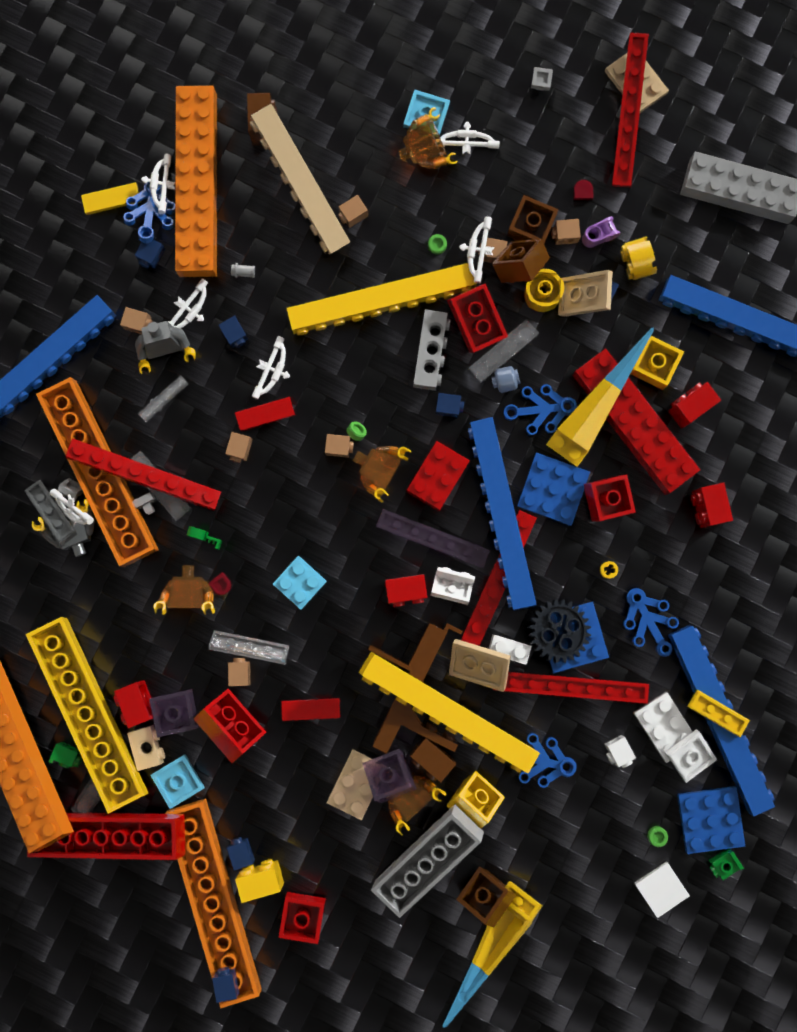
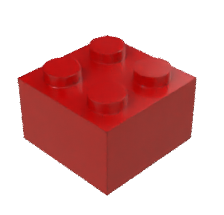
M708 382L703 385L698 383L686 392L687 397L683 394L671 403L672 408L668 412L682 429L720 402L721 399Z
M619 475L583 484L592 521H603L636 512L627 475Z
M724 483L701 487L692 491L691 502L697 511L695 519L701 528L733 521Z
M424 574L385 580L388 603H393V607L405 605L404 601L411 600L412 604L423 603L424 598H428Z
M145 680L114 691L115 704L117 707L120 706L122 711L121 720L128 728L158 716Z
M287 892L279 938L318 944L326 898Z

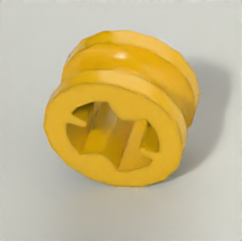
M612 561L604 562L600 566V574L604 578H614L618 573V566ZM611 565V569H614V572L609 573V575L605 574L607 571H604V568Z

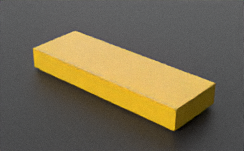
M135 182L81 195L85 214L89 215L126 206V199L138 194L139 190Z
M696 690L687 706L738 737H741L750 721L699 690Z

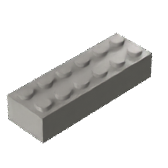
M696 151L690 158L680 195L789 224L796 217L797 179Z
M454 804L375 880L371 891L400 918L481 843L484 831Z

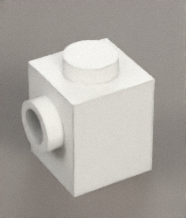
M622 735L605 743L608 750L606 755L611 764L615 763L616 766L624 768L633 763L632 760L636 758L626 738Z

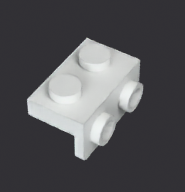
M438 567L430 596L468 605L475 576L466 572L452 571L446 567Z

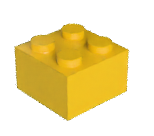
M651 336L630 374L663 390L668 386L684 351Z
M474 771L462 782L446 806L451 808L456 804L479 828H482L489 823L505 797L477 771Z
M272 859L262 861L259 866L254 867L252 864L243 867L235 879L241 903L278 893L284 884L279 862Z

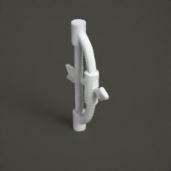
M469 122L464 124L465 130L446 133L439 139H434V147H445V145L463 146L462 154L465 152L471 154L470 146L499 149L500 144L499 141H495L487 134L477 132L476 130H469L471 128ZM457 136L458 138H465V141H445V139ZM479 137L488 140V142H471L468 140L469 138Z
M164 154V159L156 164L151 173V179H148L147 176L141 178L144 183L150 182L151 196L154 204L158 207L159 214L166 213L167 203L165 200L167 188L176 190L174 188L176 182H167L168 171L171 165L170 154ZM161 165L164 166L163 182L158 181V171ZM158 184L162 185L161 201H158L156 195Z
M487 216L484 217V222L475 229L469 241V246H466L465 243L459 246L462 251L468 250V265L470 273L474 277V283H481L484 254L493 256L492 250L495 248L486 246L488 230H490L492 218ZM483 228L481 248L476 247L477 236ZM475 251H480L477 270H474L473 258Z
M203 278L186 302L178 297L177 302H174L180 310L169 322L172 326H174L185 310L189 312L185 320L174 327L181 329L195 317L198 318L197 321H204L203 315H198L206 297V285L208 284ZM199 292H202L198 303L190 309L188 307Z
M277 336L268 363L259 359L260 365L256 367L264 370L258 386L253 391V398L259 399L260 395L267 393L278 382L280 375L284 379L290 377L287 371L285 373L282 372L285 366L286 351L283 344L284 338ZM278 349H281L280 361L276 368H272L271 366ZM269 370L273 371L270 383L263 389L262 386Z
M56 489L50 491V495L55 498L56 503L63 511V514L70 519L69 522L73 527L75 523L82 525L93 523L94 519L86 512L83 513L74 506L75 498L68 495L67 500Z

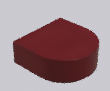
M588 180L578 181L573 191L574 200H593L592 184Z
M224 572L208 583L213 592L218 595H225L231 590V581Z

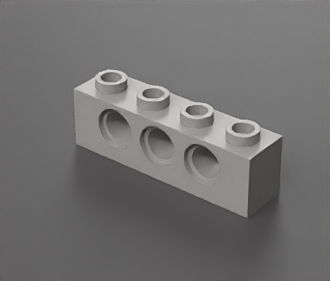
M425 309L414 388L436 391V386L441 385L442 375L438 373L439 367L444 365L445 356H441L442 349H446L448 338L444 337L445 330L449 331L450 319H447L448 313ZM436 328L440 331V334L433 336L430 330ZM435 347L438 352L431 355L427 352V349ZM427 365H431L435 371L427 373L424 368Z

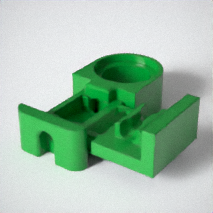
M192 526L188 528L187 536L203 541L209 539L208 543L213 541L212 544L217 542L216 549H220L222 540L208 536L209 532Z

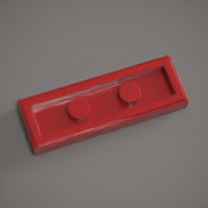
M287 397L235 412L240 431H245L293 417L295 412L291 398Z
M340 698L281 701L282 721L341 718Z

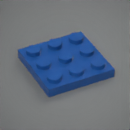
M536 453L517 507L572 526L584 491L583 484L587 483L590 471Z
M593 602L578 605L579 609L577 611L578 613L585 612L582 618H588L589 620L585 625L591 626L590 629L586 630L591 636L585 638L589 644H583L586 650L583 652L579 651L580 657L573 655L574 660L569 661L567 659L566 663H562L560 659L558 663H554L552 657L549 662L553 673L609 658ZM552 613L550 619L553 623H556L557 616ZM569 621L568 628L574 631L575 625L572 621ZM556 628V630L559 632L558 635L562 634L560 628ZM545 631L543 637L546 641H549L551 636ZM565 639L561 641L564 649L568 647V642Z
M737 787L677 794L685 852L687 854L745 847Z

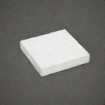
M697 729L665 752L686 783L717 760Z
M667 861L634 883L657 918L690 896Z

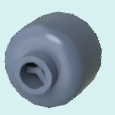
M512 366L496 369L494 372L495 376L491 377L493 387L498 388L500 393L516 390L518 384H520L517 369L514 370Z

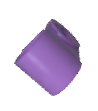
M607 217L589 226L582 236L584 246L592 248L618 237L620 231L616 230L613 217ZM588 234H593L596 239H590Z

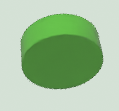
M435 234L430 237L428 248L431 253L439 255L446 250L447 241L444 236Z
M352 422L347 428V434L356 441H361L367 433L366 428L359 422Z
M654 826L649 829L647 838L653 846L662 847L668 841V834L662 827Z

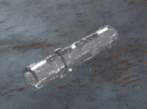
M179 375L157 397L152 398L150 403L138 414L147 422L158 411L161 412L163 410L162 407L185 388L188 383Z

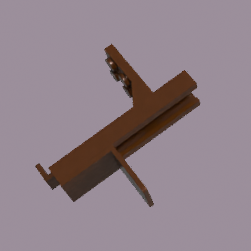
M428 623L408 664L372 645L369 646L368 650L409 670V675L423 682L448 629L462 634L463 631L446 623L443 630ZM396 698L373 742V747L387 754L402 725L455 752L458 746L454 735L446 731L442 734L438 732L436 726L428 722L424 725L414 710H412L411 704L407 702L404 705L397 701Z

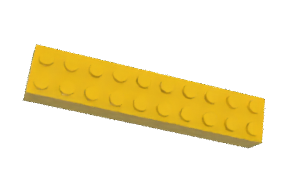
M60 617L27 633L26 637L107 813L109 814L149 794L68 619Z

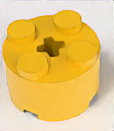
M647 236L624 243L621 246V257L623 262H627L628 269H626V274L629 280H637L657 273V267L652 266L655 256L650 241H647Z
M541 269L532 281L526 283L524 288V298L527 306L538 312L553 310L563 296L564 282L555 271ZM541 288H545L546 293H543Z

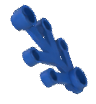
M150 182L145 183L143 191L126 199L127 208L133 210L125 213L123 216L126 225H133L135 219L145 213L144 226L138 229V237L141 242L147 244L154 239V231L151 228L153 214L159 218L165 230L173 228V219L166 214L158 213V207L154 204L151 196ZM158 184L156 195L157 199L161 201L162 185ZM148 197L147 202L138 207V202ZM166 198V214L172 215L175 213V203Z
M544 384L540 389L541 395L549 396L557 403L548 404L534 393L531 387L526 386L521 391L522 397L532 400L538 406L517 408V406L510 404L505 407L503 415L505 419L513 421L518 416L539 414L534 422L526 428V433L529 436H534L538 432V427L550 412H558L552 422H548L545 425V431L552 434L556 431L557 425L564 416H570L577 408L576 401L571 397L562 398L552 390L550 385ZM547 387L549 393H544L543 388ZM524 390H530L531 394L526 396ZM564 404H569L570 410H566ZM512 410L514 416H508L507 411ZM549 424L554 426L553 431L548 430L547 426ZM529 427H534L535 432L530 433L528 430Z
M639 588L631 589L626 597L630 607L627 617L623 621V626L627 630L635 628L636 622L634 617L638 609L641 618L636 636L632 639L633 644L636 647H642L645 644L644 634L648 626L657 643V654L663 657L669 656L673 650L672 645L664 640L655 622L665 624L669 628H676L679 625V621L676 617L668 618L649 612L645 606L649 605L657 607L659 611H667L669 609L668 601L646 597L645 592ZM635 594L640 596V600L637 602L634 600ZM661 602L666 604L665 609L660 608ZM671 619L675 620L674 626H671L669 624V621ZM628 620L632 621V627L630 628L626 626ZM638 637L642 639V643L639 645L636 644V638ZM664 645L668 647V651L665 653L662 651Z
M529 733L527 735V742L540 754L534 763L537 765L532 767L529 773L524 771L519 773L518 778L520 782L528 783L530 778L548 767L555 768L547 776L541 775L537 779L538 785L546 788L550 782L559 776L570 777L576 772L575 761L563 755L555 738H547L545 744L549 749H552L557 760L548 757L539 742L537 734ZM530 736H536V741L530 742ZM550 740L555 741V745L552 747L548 745ZM565 763L570 765L568 770L563 769ZM527 774V780H521V775ZM542 778L547 780L545 785L540 784Z

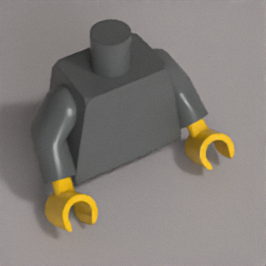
M168 321L149 323L148 326L141 329L142 335H139L135 342L137 358L140 360L138 367L141 374L143 367H147L149 373L151 371L150 364L146 358L152 359L183 349L185 350L184 360L186 362H189L188 355H192L194 360L196 357L195 350L189 347L190 343L185 332L180 328L172 326Z
M87 499L84 500L85 506H81L79 501H77L76 507L94 519L91 510L88 508L89 503ZM38 517L40 525H35L32 521V528L39 531L56 548L62 550L72 548L75 557L86 554L83 543L91 540L95 519L92 524L82 525L75 523L73 528L78 535L62 546L48 526H44V520L41 517Z

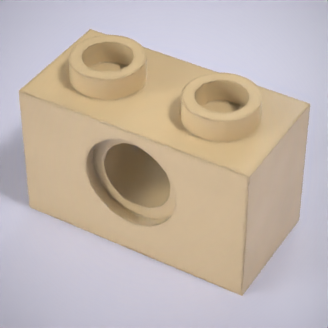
M154 725L127 733L137 771L164 763L165 753L163 748L159 746L160 734ZM145 742L151 744V752L144 750L143 745Z

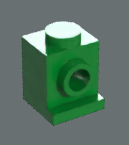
M59 742L55 745L49 763L59 762L58 765L64 768L73 766L78 768L83 758L78 748L64 742Z
M724 849L708 860L712 865L709 868L716 878L720 877L722 880L738 870L744 869L731 849ZM728 863L729 866L723 869V865Z

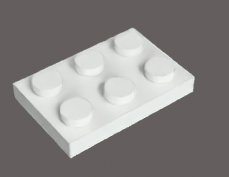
M664 692L633 712L666 763L670 759L665 752L692 733L691 728L667 692Z

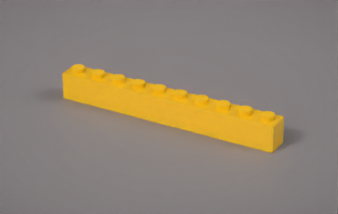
M468 263L289 307L287 312L293 334L304 335L309 330L316 329V331L326 329L329 325L340 326L345 324V321L352 320L356 322L369 315L377 317L382 312H396L405 306L413 308L418 306V303L425 301L426 303H433L437 301V298L441 297L449 299L454 297L455 294L464 293L475 288L477 283H474V277L470 273Z
M370 652L359 671L363 676L362 680L370 685L376 683L380 686L379 690L387 695L393 693L397 696L396 700L406 705L408 702L413 705L412 710L420 715H423L425 712L430 715L429 720L437 725L442 722L447 725L445 729L454 735L457 732L462 734V739L471 745L474 741L479 744L478 749L486 754L491 751L496 754L495 759L503 764L506 761L511 763L510 767L519 773L522 770L529 773L540 754L532 747L373 652Z

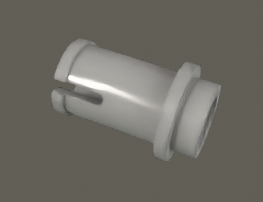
M238 263L232 264L231 276H235V278L238 276L254 278L255 266L238 265Z

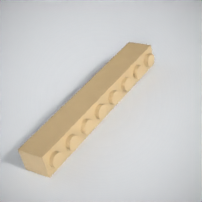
M272 104L252 114V121L250 122L252 129L255 133L259 132L262 139H260L262 146L265 150L269 149L272 154L270 159L275 168H280L282 172L280 174L281 179L285 185L289 184L292 191H290V194L294 201H299L302 206L300 211L305 219L308 218L312 224L310 229L315 236L318 235L321 239L319 244L323 251H328L331 254L350 243Z

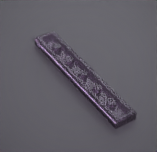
M385 509L382 510L376 525L377 528L480 568H484L490 552L488 549Z

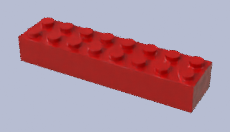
M605 348L576 370L572 376L585 393L589 395L618 363ZM628 377L606 420L664 495H667L699 472L700 468Z
M66 813L74 830L73 833L43 850L29 853L27 850V857L177 860L185 855V814Z

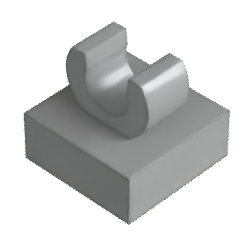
M534 67L531 88L549 91L553 70Z
M70 478L62 482L57 490L61 492L64 498L68 495L75 498L74 501L83 493L80 484Z
M149 492L134 500L133 503L136 508H143L145 513L150 515L155 512L152 503L157 500L154 494Z

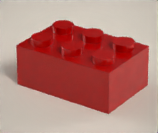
M486 283L447 300L469 353L479 351L508 337Z
M436 441L409 485L407 493L435 510L440 511L470 460Z
M229 689L219 695L193 718L231 763L237 760L267 733Z

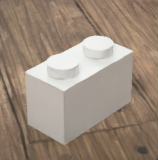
M492 634L488 649L510 655V660L527 665L532 646Z

